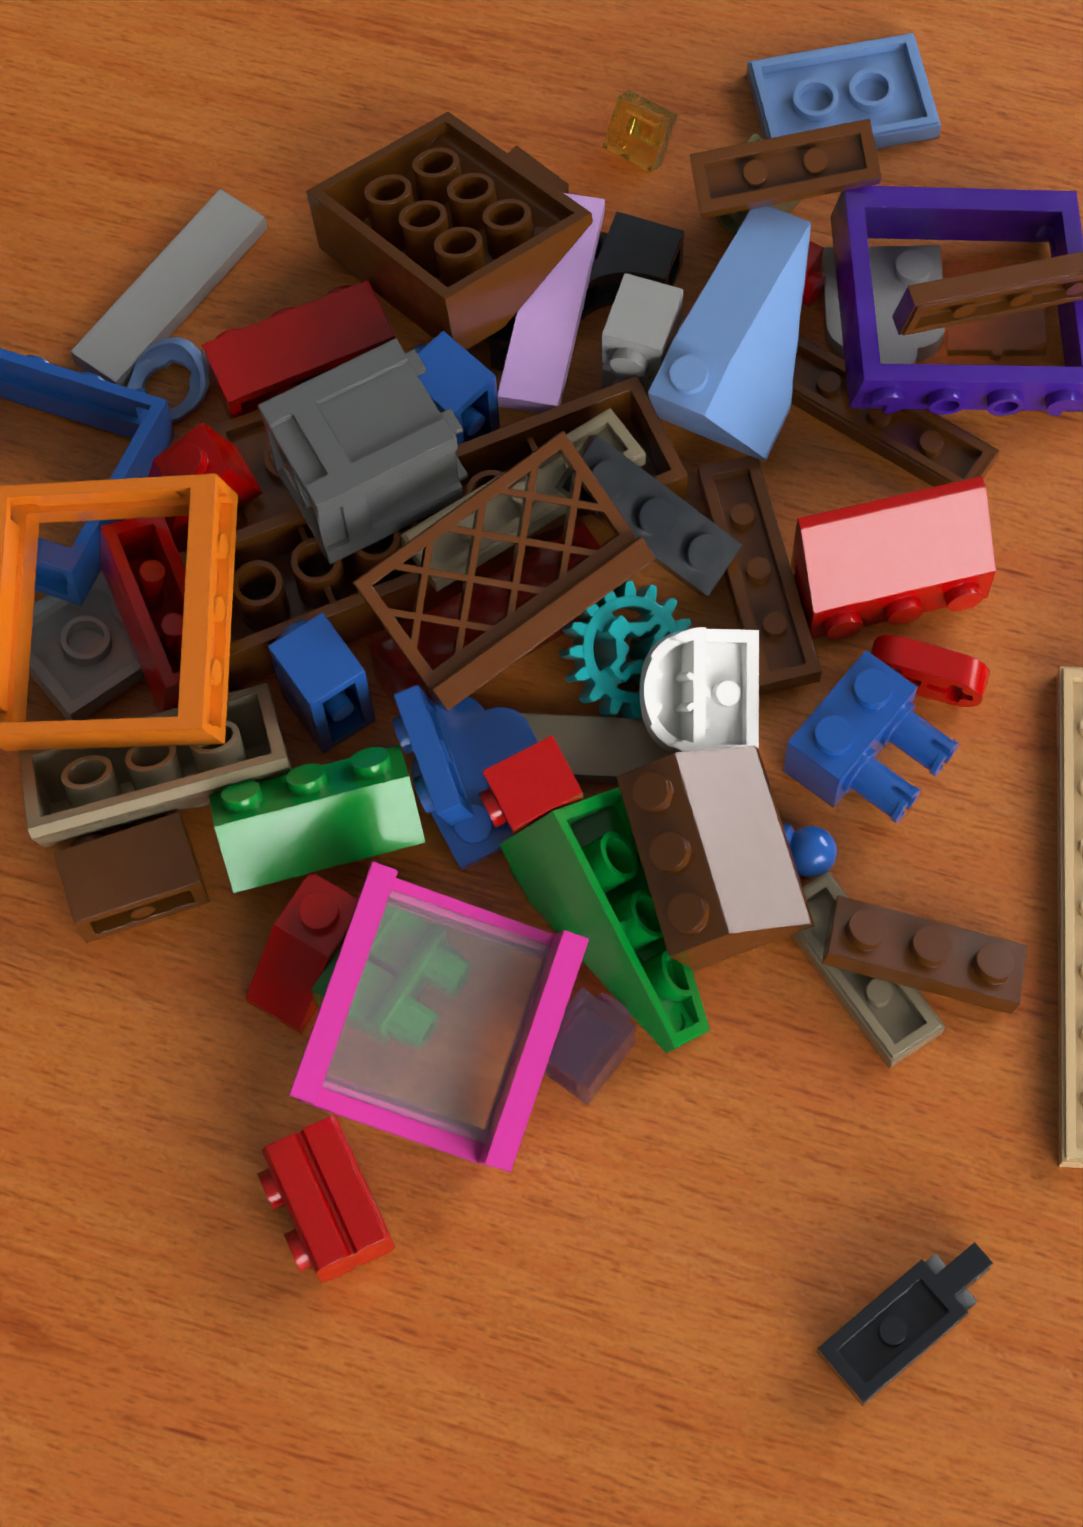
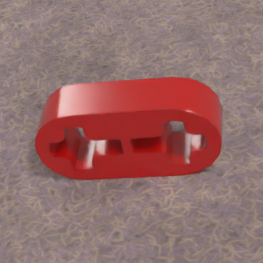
M882 635L874 640L870 653L916 685L917 691L915 695L959 707H974L982 702L990 670L980 660L966 654L898 635Z

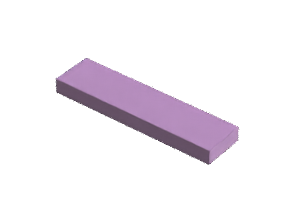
M564 193L592 213L593 223L517 312L497 395L498 407L542 413L561 405L604 218L605 199Z

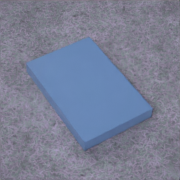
M914 33L747 61L746 74L764 139L869 118L876 149L939 138L941 123Z

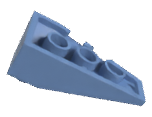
M771 206L750 209L673 339L648 391L650 401L660 419L766 462L791 409L793 376L798 349L799 323L805 287L811 222Z

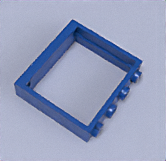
M0 348V398L132 439L110 479L148 477L153 459L167 449L175 437L166 399L147 394L145 389L134 390L105 381L100 376L91 372L79 373L50 364L47 360L36 355L24 356ZM125 519L86 521L71 548L38 538L35 591L82 606L102 569L100 566L101 526Z

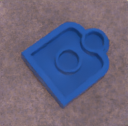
M466 697L449 711L439 708L435 703L475 815L473 818L450 826L435 811L430 812L461 871L502 850L499 844L513 836L507 822L495 828L478 795L479 792L488 788L482 771L538 743L528 722L520 713L506 707H495L485 711L471 697ZM414 756L412 761V777L422 774L416 756Z

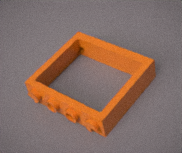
M217 474L0 486L1 749L5 751L225 744L238 494ZM189 516L178 716L26 722L39 523Z

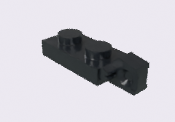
M975 1242L947 1266L936 1253L926 1262L921 1259L819 1346L816 1352L861 1406H864L969 1314L968 1310L978 1302L967 1289L989 1271V1267L994 1263Z

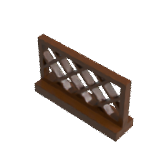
M562 431L358 577L352 584L425 684L424 688L436 705L441 709L449 711L657 558L644 539L634 534L568 436ZM556 452H559L573 472L569 498L534 493L539 465ZM527 474L524 491L508 488ZM581 485L593 503L579 501ZM498 494L523 499L517 536L482 530L486 503ZM533 501L567 506L561 544L527 538ZM577 508L600 512L615 535L595 550L571 546ZM475 512L473 528L455 526ZM446 532L471 536L465 574L430 568L434 540ZM481 538L515 544L509 582L475 576ZM525 546L560 552L556 577L544 587L520 584ZM423 549L420 566L403 564ZM570 553L586 556L567 570ZM393 570L419 574L413 612L388 608L372 585ZM428 575L464 581L458 620L422 614ZM473 583L508 589L504 616L492 625L467 621ZM518 591L535 593L516 607ZM395 617L412 619L409 637ZM421 621L456 626L452 654L432 669L417 649ZM466 628L482 631L463 645Z

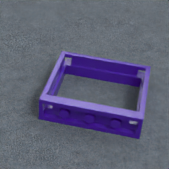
M867 186L841 191L830 220L849 408L883 409V414L898 412L902 409H929L930 412L938 415L953 414L961 410H988L989 413L999 416L1011 415L1019 411H1047L1052 416H1060L1062 411H1083V300L1057 305L1065 366L881 364L868 238L1049 242L1051 258L1083 252V236L1077 191Z

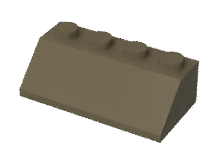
M268 683L228 693L225 744L18 751L27 829L31 839L44 848L72 842L84 835L101 833L131 825L133 822L143 818L169 814L190 807H203L210 804V794L222 792L231 784L246 780L260 782L287 775L292 770ZM178 707L140 718L177 717Z

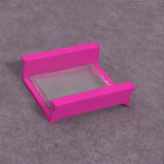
M372 861L289 1096L297 1098L298 1102L470 1162L511 1172L589 939L566 930L554 935L396 878L398 870Z

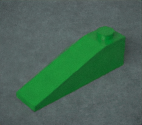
M619 787L554 810L499 844L510 864L513 877L520 884L529 903L557 933L566 930L589 939L582 961L666 1054L710 1031L693 970L669 957Z

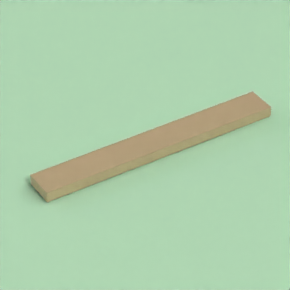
M1060 666L1056 674L1058 1167L1083 1168V667Z

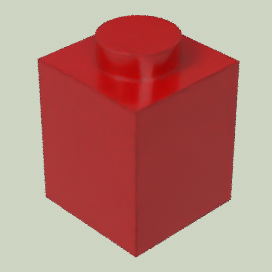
M553 735L483 770L482 773L488 788L478 793L495 828L507 822L513 835L550 812L583 800V792Z

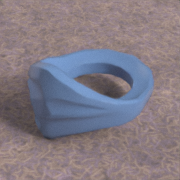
M181 337L163 338L148 347L138 358L128 384L130 389H145L148 379L157 370L167 368L172 362L185 366L192 373L189 379L190 390L182 403L177 407L169 409L172 423L182 421L197 410L210 385L209 369L203 353L191 341Z

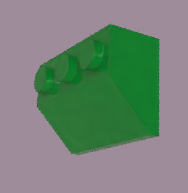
M400 745L386 749L382 747L366 748L358 751L351 758L325 765L304 764L292 769L287 775L260 782L246 780L227 786L222 792L209 795L214 829L233 893L425 843L409 773Z

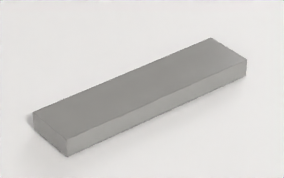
M219 189L70 351L74 363L86 371L100 376L105 381L125 387L130 381L134 366L143 352L163 338H169L268 229L265 217L222 189Z

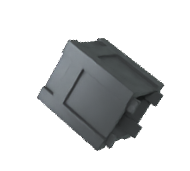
M396 338L258 405L272 454L270 456L273 467L312 531L329 564L463 498V489L459 481L467 478L468 474L456 456V451L458 450L456 434L462 432L463 427L451 408L441 413L439 412L418 377L427 372L425 365L415 349L405 353Z

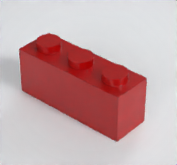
M367 279L352 286L343 285L336 287L324 297L304 305L282 308L276 311L270 318L245 328L226 330L214 340L201 345L212 381L229 418L232 419L258 410L259 404L395 339L396 335Z
M164 517L125 519L101 526L100 566L159 712L177 708L179 702L186 569Z

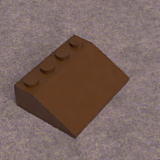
M450 112L442 114L306 191L319 248L361 281L368 279L373 290L432 338L437 337L444 331L465 350L504 328L593 223L590 211Z

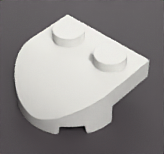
M698 627L668 634L653 645L645 658L641 671L640 706L646 729L656 744L672 754L676 752L756 746L759 749V630L706 629V627Z

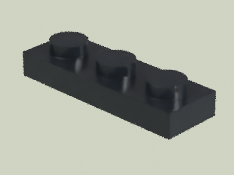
M589 435L578 451L634 534L637 537H642L657 558L654 562L699 595L709 596L743 544L601 437ZM569 467L555 486L557 490L568 498L573 474ZM581 485L579 501L593 503ZM586 510L611 529L600 512Z

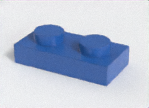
M418 685L394 694L401 714L392 719L394 730L406 754L414 752L422 774L413 777V782L427 813L435 811L450 826L475 817L433 700Z

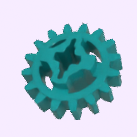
M625 581L614 591H611L578 616L581 619L580 622L568 623L562 627L561 631L573 638V646L559 650V657L573 660L575 668L569 671L564 678L567 683L583 682L585 687L578 699L582 703L594 702L600 698L599 714L602 716L616 715L620 710L623 718H641L640 691L626 692L616 688L617 685L626 682L628 679L634 685L640 684L642 667L653 645L668 634L686 630L691 625L689 618L674 620L671 616L677 605V601L674 598L661 600L658 603L655 602L657 597V586L650 584L640 587L636 592L633 581ZM617 609H627L635 611L640 615L628 622L622 615L615 617L612 612ZM631 639V641H630V643H631L630 647L627 645V643H626L624 640ZM626 654H628L632 661L625 662Z

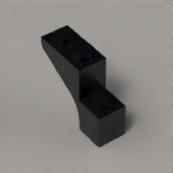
M617 211L609 232L600 231L580 321L600 308L613 305L625 273L674 286L683 264L684 231ZM517 313L504 328L483 340V342L489 343L491 368L504 370Z

